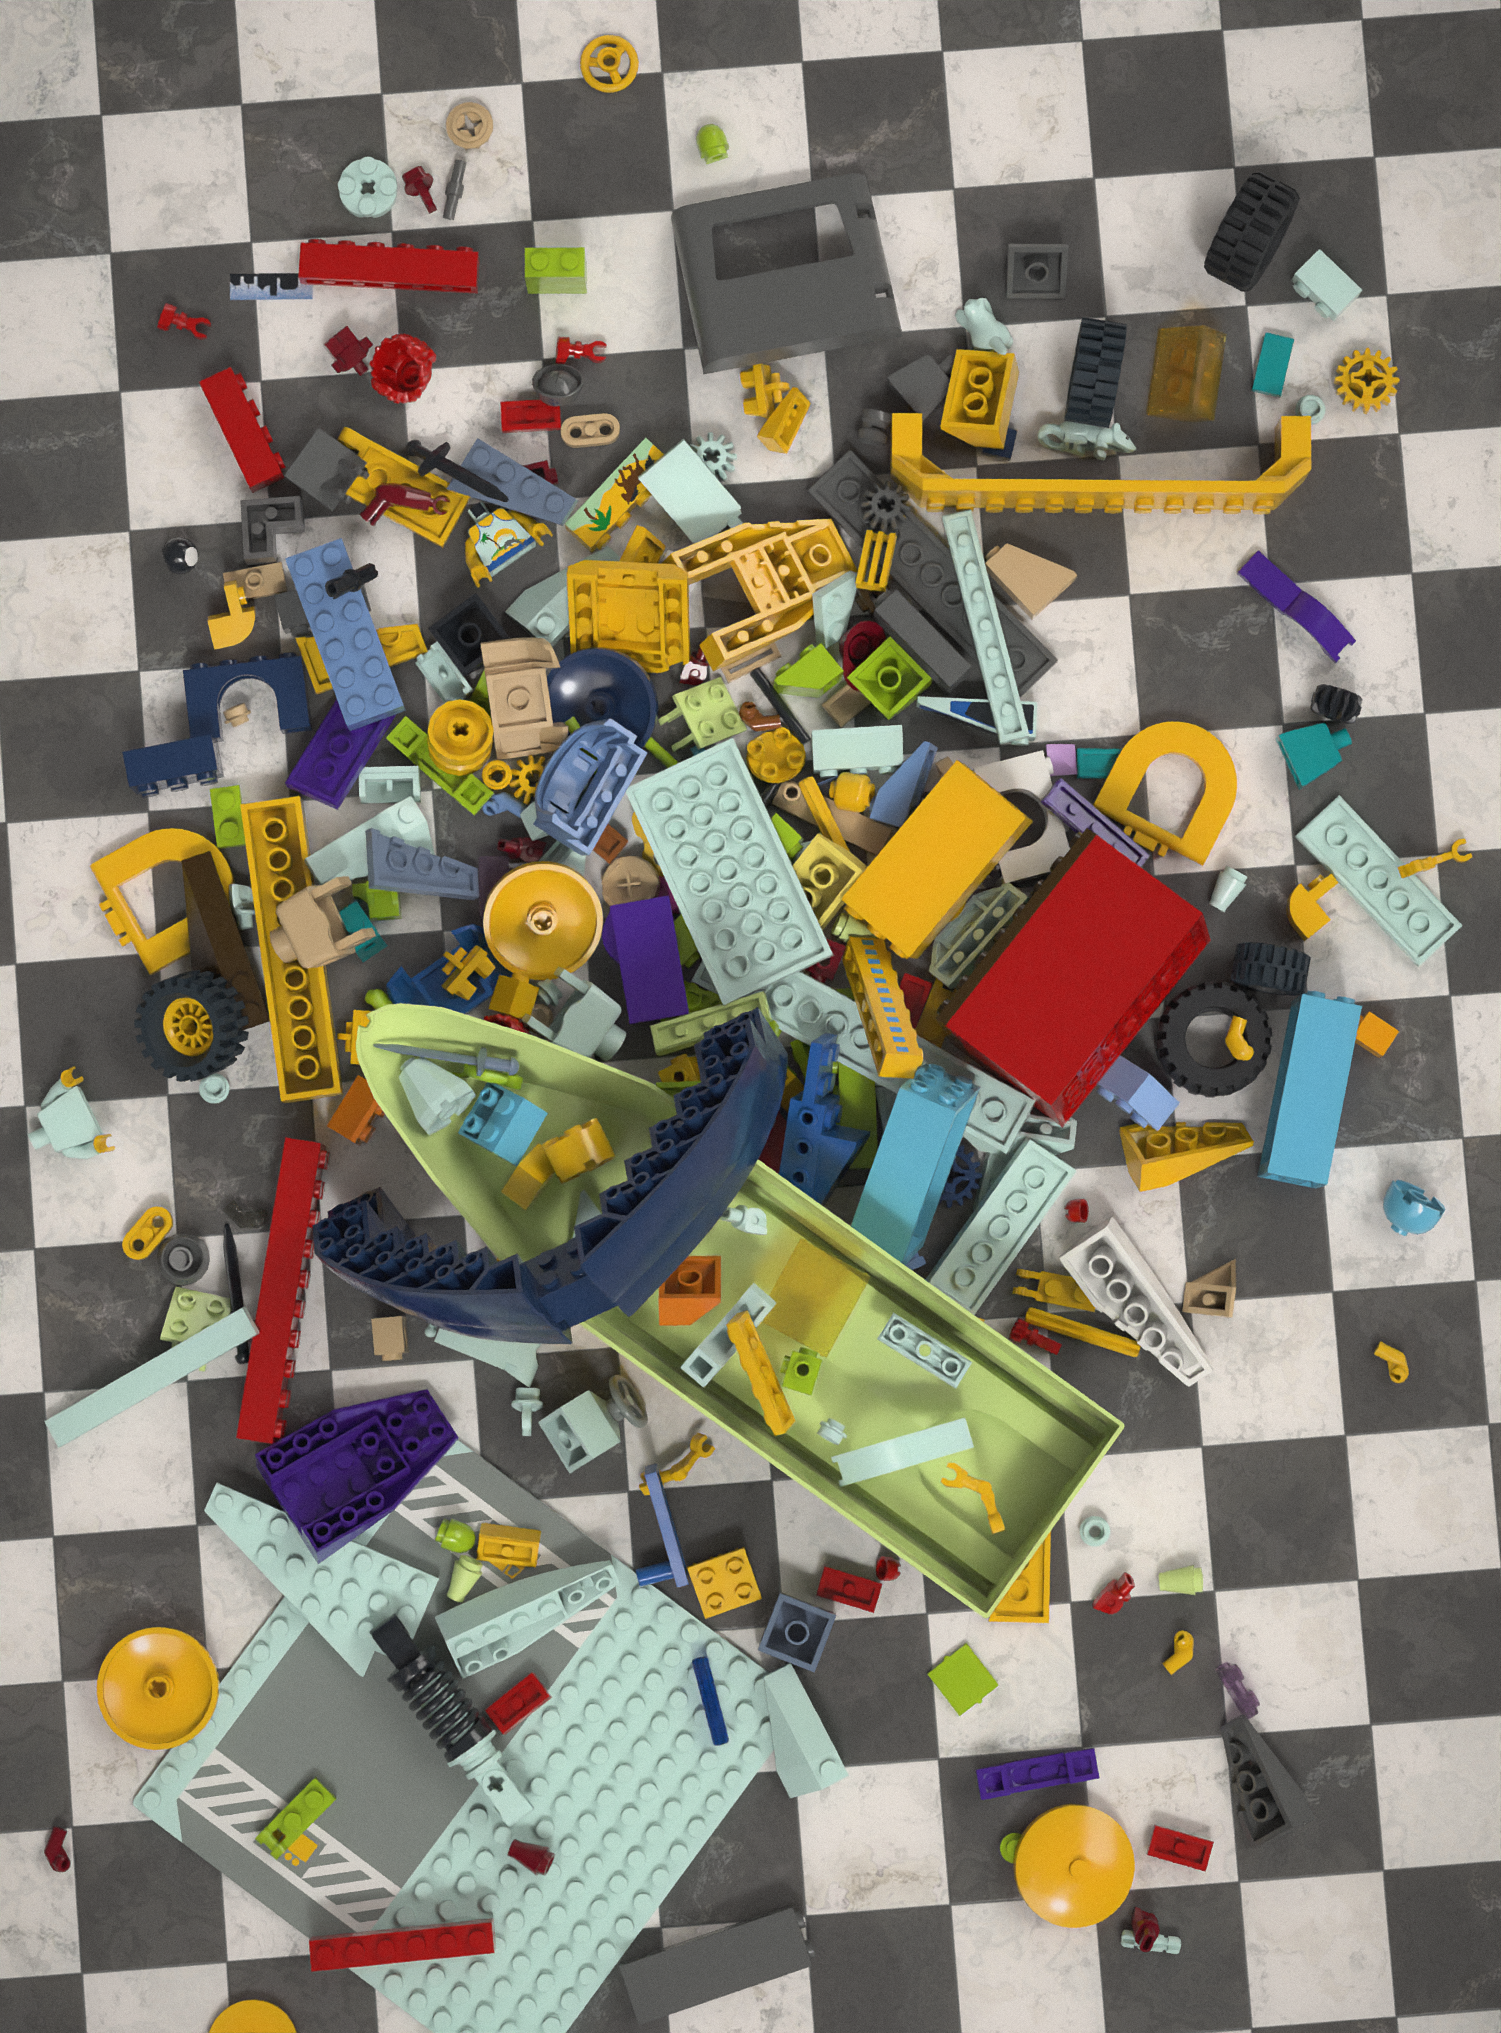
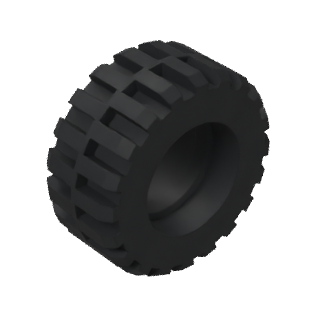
M1263 172L1252 173L1235 196L1212 240L1204 261V268L1207 274L1241 292L1251 291L1264 274L1288 230L1300 200L1298 192Z
M1204 982L1199 985H1193L1179 993L1166 1006L1157 1023L1158 1028L1155 1034L1156 1054L1158 1060L1163 1065L1162 1069L1165 1074L1169 1075L1174 1080L1173 1083L1179 1088L1183 1087L1188 1090V1093L1193 1095H1203L1208 1098L1224 1097L1240 1091L1251 1084L1259 1073L1263 1071L1267 1064L1268 1055L1271 1054L1272 1045H1270V1040L1273 1036L1272 1027L1268 1025L1267 1020L1269 1017L1266 1011H1262L1258 1005L1260 1002L1255 997H1250L1245 989L1233 987L1231 983ZM1205 1012H1220L1231 1019L1233 1016H1237L1247 1020L1242 1036L1248 1046L1253 1048L1252 1058L1248 1061L1235 1058L1229 1064L1218 1068H1210L1199 1064L1191 1057L1186 1047L1185 1036L1189 1024L1195 1017Z

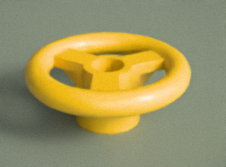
M604 35L592 40L583 50L580 59V69L585 81L592 88L605 93L618 92L628 87L635 79L639 67L638 55L634 47L624 38L615 35ZM601 45H617L615 48L605 47L599 51L597 57H590L592 52ZM626 51L630 60V68L627 75L621 79L618 68L621 64V56ZM606 59H612L614 60V64L611 66H607L604 64V61ZM589 67L600 68L602 71L609 73L613 84H605L596 80L591 74Z

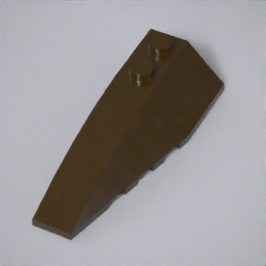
M208 851L182 860L192 970H200V973L205 971L213 972V979L223 977L227 980L224 986L226 989L234 987L237 990L238 994L234 996L236 1002L243 1000L246 1008L241 1009L240 1013L241 1016H248L249 1024L242 1026V1030L269 1022L270 1019L211 852Z

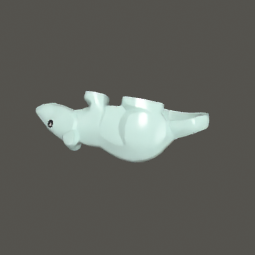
M1064 421L1060 425L1045 424L1038 431V441L1043 446L1049 449L1060 450L1061 452L1066 451L1078 456H1084L1085 451H1093L1095 458L1105 460L1106 453L1104 450L1113 449L1116 452L1132 453L1136 450L1129 436L1121 430L1118 423L1113 424L1112 428H1104ZM1047 434H1054L1061 440V443L1050 440Z

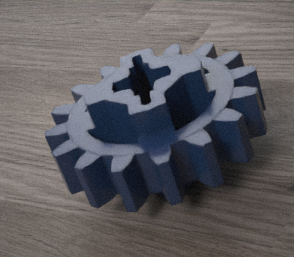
M964 1145L958 1148L956 1156L966 1163L969 1170L961 1169L956 1164L955 1156L952 1171L964 1176L954 1178L952 1183H947L946 1181L943 1190L944 1194L941 1195L938 1205L944 1200L946 1201L947 1208H951L952 1201L956 1200L957 1204L962 1206V1197L965 1196L971 1200L973 1195L970 1190L980 1189V1186L975 1183V1179L982 1178L983 1174L975 1172V1168L981 1164L980 1162L972 1163L970 1160L974 1155L973 1151L967 1155L963 1153ZM960 1181H969L967 1187L955 1195V1186Z

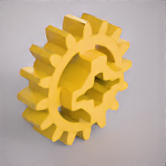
M1369 348L1365 349L1363 355H1360L1358 350H1354L1352 353L1353 359L1345 356L1342 360L1345 366L1338 365L1336 372L1341 376L1335 377L1334 384L1341 385V387L1335 393L1336 395L1344 394L1345 398L1342 404L1346 405L1351 402L1353 404V412L1359 406L1362 407L1364 414L1368 413L1370 407H1373L1375 412H1378L1381 409L1380 403L1388 406L1391 402L1387 395L1395 396L1397 390L1392 386L1398 385L1400 379L1392 377V375L1398 369L1397 367L1389 368L1388 364L1391 358L1387 357L1382 360L1380 358V350L1375 355H1371ZM1361 363L1358 372L1348 374L1353 366ZM1374 365H1376L1377 367H1379V368L1382 370L1383 373H1380V372L1374 367ZM1364 375L1368 376V381H1372L1370 386H1365V381H1361ZM1385 388L1380 396L1372 399L1376 389L1381 390ZM1350 389H1353L1359 397L1354 395Z

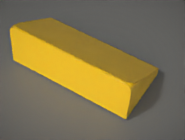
M482 1523L476 1560L536 1568L541 1531Z

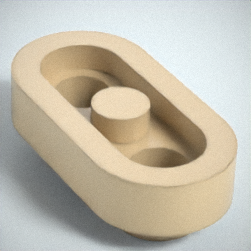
M607 413L573 416L566 419L561 426L562 440L572 448L609 445L615 442L620 435L618 420L613 415ZM608 426L611 428V432L608 435H603L600 433V428ZM573 429H579L582 432L578 438H573L570 433Z

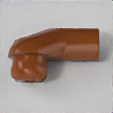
M744 702L741 705L739 711L740 718L753 731L758 732L781 728L779 714L764 716L755 708L756 706L753 702Z

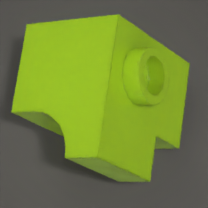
M368 881L366 883L352 884L353 897L363 900L368 904L371 921L402 919L400 892L369 889Z

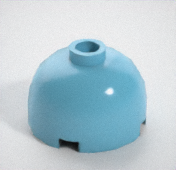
M1393 1180L1383 1199V1210L1386 1218L1393 1223L1391 1228L1403 1236H1407L1408 1233L1418 1235L1430 1231L1439 1222L1446 1209L1434 1196L1429 1201L1423 1195L1425 1190L1402 1180H1397L1396 1182Z

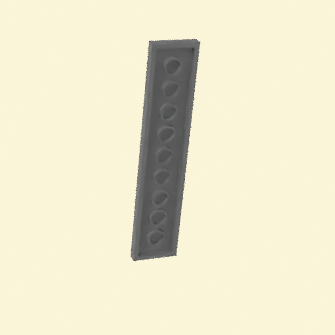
M849 450L807 493L862 549L866 530H872L873 533L881 531V523H878L874 529L870 528L873 518L863 520L862 514L868 510L861 508L860 504L862 501H869L864 496L866 490L875 494L873 484L878 483L882 490L885 485ZM882 501L879 510L885 509L888 513L891 510L892 504L887 505L885 501ZM912 512L903 513L908 518L907 522L901 523L896 520L898 523V530L896 531L891 528L890 524H887L885 532L886 535L896 533L897 536L890 574L893 580L979 666L950 550ZM876 541L872 542L871 558H873ZM883 542L878 564L881 568H883L887 542ZM993 595L1019 697L1021 698L1058 662V659Z

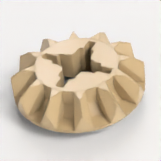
M473 102L462 103L453 108L447 117V134L455 145L465 150L479 149L481 145L489 141L493 132L492 117L488 110L480 104ZM465 116L468 117L471 123L478 124L474 127L475 136L473 137L468 130L463 131L461 129L465 127Z

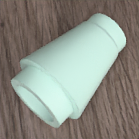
M1226 866L1223 872L1220 870L1209 904L1225 912L1227 907L1246 886L1244 882L1247 876L1229 866Z

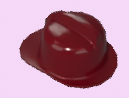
M867 620L857 623L843 634L839 642V653L843 659V677L847 685L858 692L860 691L847 677L886 641L883 628L873 621Z

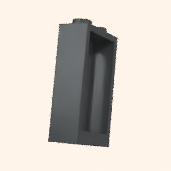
M897 589L891 595L885 592L875 602L876 609L873 620L932 678V681L947 696L969 676L971 665Z

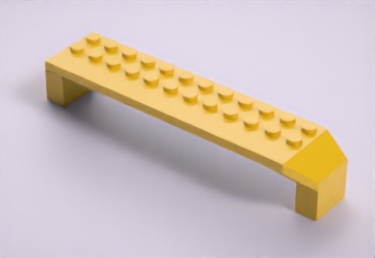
M892 413L890 425V478L897 485L902 486V490L919 507L926 508L927 512H943L944 508H956V512L971 509V512H973L974 508H985L986 512L999 513L1003 512V508H1015V512L1030 513L1033 512V508H1045L1047 513H1061L1063 508L1075 509L1074 512L1091 513L1092 509H1104L1105 513L1115 514L1121 513L1122 509H1134V513L1147 514L1151 513L1152 509H1164L1166 514L1181 513V509H1193L1195 514H1209L1212 509L1223 510L1224 514H1239L1241 510H1253V514L1264 515L1270 514V510H1275L1304 482L1311 471V416L1280 417L1274 428L1275 463L1255 481L953 479L922 455V413Z

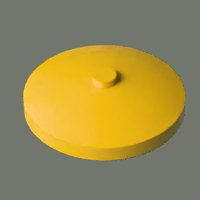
M550 861L526 863L506 873L490 891L483 911L484 935L494 957L512 973H517L533 980L557 979L558 977L554 975V972L558 967L564 968L570 973L579 969L596 950L603 929L601 904L591 884L576 870Z
M169 1627L145 1628L120 1640L105 1657L97 1679L98 1704L108 1726L124 1741L150 1750L174 1748L188 1742L206 1727L215 1712L220 1690L216 1665L205 1647L191 1635Z
M1067 1804L1045 1811L1027 1826L1016 1846L1013 1871L1018 1891L1033 1912L1052 1924L1068 1928H1081L1103 1921L1121 1906L1132 1886L1135 1860L1129 1838L1113 1818L1087 1805Z

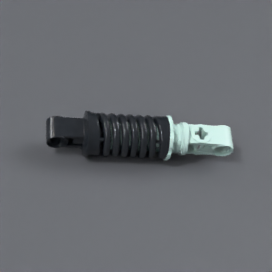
M395 1613L369 1632L377 1645L386 1653L396 1667L387 1678V1681L391 1682L398 1692L404 1690L405 1693L402 1695V1699L405 1702L414 1698L409 1704L411 1711L422 1708L416 1713V1718L422 1721L428 1717L423 1722L422 1727L425 1730L435 1727L429 1733L431 1739L435 1740L442 1736L437 1741L436 1746L438 1749L445 1748L447 1750L444 1753V1757L447 1760L448 1766L452 1767L460 1764L464 1771H466L465 1776L468 1780L473 1778L477 1780L508 1827H511L533 1811L534 1807L527 1796L517 1787L500 1763L499 1759L503 1754L500 1750H495V1747L490 1742L495 1736L496 1731L487 1725L484 1717L478 1716L479 1710L477 1708H471L472 1700L464 1698L466 1695L464 1689H457L459 1682L451 1679L452 1672L447 1669L441 1671L445 1663L440 1659L435 1661L437 1655L436 1647L431 1645L420 1651ZM494 1775L495 1778H503L501 1789H498L496 1786L492 1788L489 1786L491 1783L490 1776Z

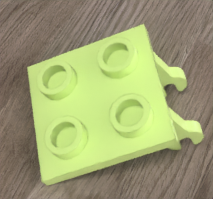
M721 677L673 695L672 698L677 708L658 719L660 726H662L666 722L669 723L683 715L692 732L671 746L673 752L680 748L683 749L695 742L699 750L747 730Z
M175 1287L160 1340L172 1342L173 1348L231 1314L230 1298ZM206 1364L200 1367L199 1371L205 1372Z

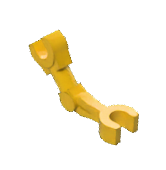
M1466 839L1455 841L1451 845L1449 852L1433 858L1429 856L1424 859H1417L1397 867L1401 878H1406L1422 871H1428L1435 868V865L1450 859L1459 863L1468 861L1472 858L1471 853L1461 856L1457 852L1458 846L1467 843Z
M701 1433L694 1435L690 1442L691 1451L682 1460L671 1466V1469L662 1472L659 1469L663 1486L664 1483L673 1480L675 1482L684 1480L699 1457L707 1458L712 1455L715 1450L713 1445L705 1444L702 1447L703 1442L708 1438L706 1435ZM645 1472L640 1474V1477L644 1483L639 1484V1488L644 1495H650Z
M948 1463L946 1468L954 1470L957 1476L952 1481L942 1478L941 1483L946 1487L960 1489L965 1487L979 1493L988 1514L987 1518L992 1534L1005 1531L1001 1515L995 1505V1496L992 1492L991 1484L969 1476L968 1472L956 1463Z

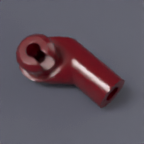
M53 1826L44 1849V1854L51 1868L56 1872L63 1873L71 1865L70 1859L62 1846L68 1831Z

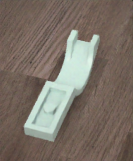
M961 1418L831 1458L833 1463L838 1462L843 1479L838 1482L839 1486L842 1487L967 1450L974 1446L966 1419Z

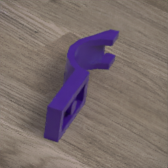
M1259 550L1238 571L1237 574L1278 612L1291 618L1304 628L1334 663L1339 661L1340 657L1338 654L1347 644L1352 646L1356 642L1342 623L1323 604L1307 592L1301 590Z

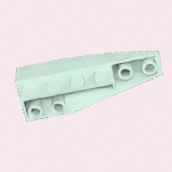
M610 1560L581 1564L538 1574L494 1589L435 1616V1619L462 1679L518 1654L613 1589L620 1582Z

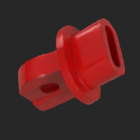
M1124 1572L1118 1580L1113 1579L1093 1601V1608L1107 1614H1114L1120 1611L1124 1601L1128 1602L1131 1599L1130 1592L1135 1587L1132 1576Z

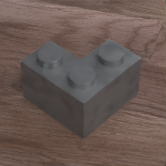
M301 497L240 500L245 562L247 565L277 563L276 534L305 532L304 507Z

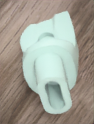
M229 885V903L233 917H236L238 930L253 928L252 915H255V910H253L252 889L245 885Z
M738 1205L735 1208L728 1207L720 1217L721 1220L731 1222L734 1228L743 1232L767 1235L766 1214L759 1208L748 1209L745 1205Z
M516 1388V1397L512 1401L511 1406L522 1412V1436H531L532 1412H536L543 1407V1402L539 1401L540 1389Z

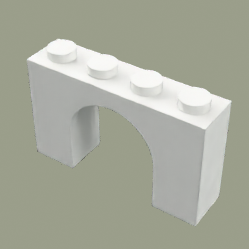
M1042 750L973 768L977 775L1001 795L1017 792L1032 797L1039 803L1045 816V829L1037 842L1027 847L1008 851L999 861L997 869L1001 870V884L1008 882L1014 884L1051 874L1050 867L1059 856L1064 857L1070 850L1065 834V832L1069 831V827L1041 803V800L1052 787L1050 775L1054 774L1050 757H1045Z

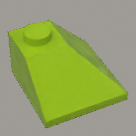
M891 637L884 641L847 677L888 721L913 703L932 684V678Z

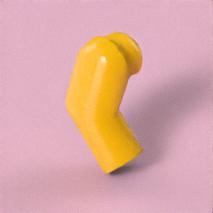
M1181 1630L1175 1634L1174 1654L1162 1663L1170 1675L1174 1674L1193 1658L1194 1640L1187 1631Z

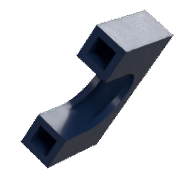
M295 652L279 654V659L267 660V656H255L249 658V662L237 664V660H223L219 662L220 666L208 667L207 663L190 665L189 670H183L190 738L211 734L217 742L224 741L220 713L221 700L230 686L245 679L262 681L273 689L277 700L279 726L282 734L312 731L305 663L302 656H296Z

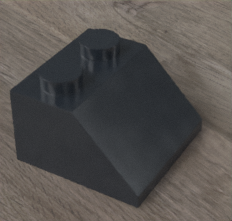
M477 593L473 594L428 628L463 676L484 667L480 643L510 639Z

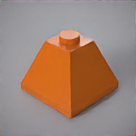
M688 1256L659 1287V1326L691 1325L721 1303V1256Z

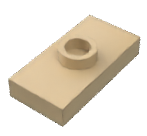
M282 562L223 573L224 582L236 580L238 587H244L247 600L288 592Z

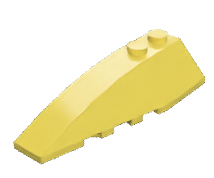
M818 833L793 864V868L822 930H824L845 903L841 898L868 866L845 848Z

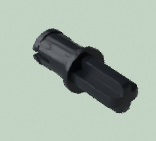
M368 563L356 570L347 569L341 576L326 582V593L329 597L337 599L348 592H357L363 584L377 578L378 571L372 563Z

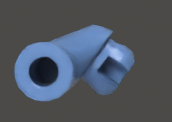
M507 792L494 794L482 807V810L488 816L508 810L521 818L520 814L528 805Z

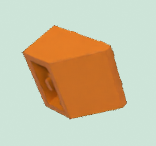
M359 1075L356 1077L327 1127L358 1146L362 1142L368 1143L376 1131V1128L373 1126L378 1116L383 1118L386 1115L374 1099L366 1079Z

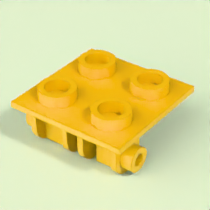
M744 1547L735 1548L734 1551L722 1555L718 1554L717 1557H710L708 1560L697 1564L693 1563V1565L687 1567L705 1619L762 1599Z

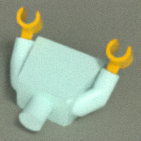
M73 1066L63 1071L60 1079L50 1088L41 1103V1111L37 1114L43 1127L29 1133L28 1137L35 1150L51 1143L55 1152L63 1153L67 1158L89 1159L101 1153L114 1151L115 1146L107 1147L106 1139L112 1135L103 1134L82 1089L75 1086L83 1082L84 1079L82 1076L77 1079L73 1078L72 1071L76 1069Z

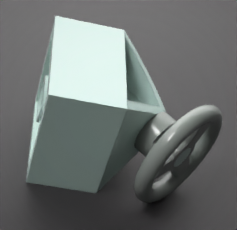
M620 1375L610 1377L609 1388L612 1398L605 1401L588 1390L538 1422L569 1474L621 1442L619 1421L626 1418L637 1428H643L647 1425L648 1415L646 1408L634 1387L624 1377Z

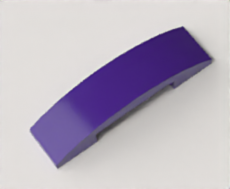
M1095 1748L1043 1755L975 1769L980 1800L1100 1778Z

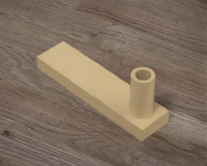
M792 780L782 782L772 805L818 827L798 783ZM823 796L844 840L877 856L883 849L892 829L857 812L839 810L833 800Z

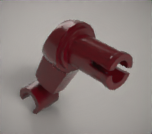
M382 483L375 488V497L359 515L367 523L370 521L372 526L376 525L377 521L389 507L394 506L428 511L429 507H432L437 514L444 515L448 511L439 509L436 504L440 500L450 502V499L445 495H439L433 499L430 492L397 483Z

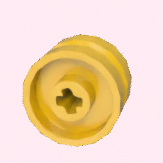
M461 699L448 701L436 709L430 717L427 731L428 752L436 767L447 774L457 776L473 774L484 767L491 756L494 734L492 720L485 709L472 701Z

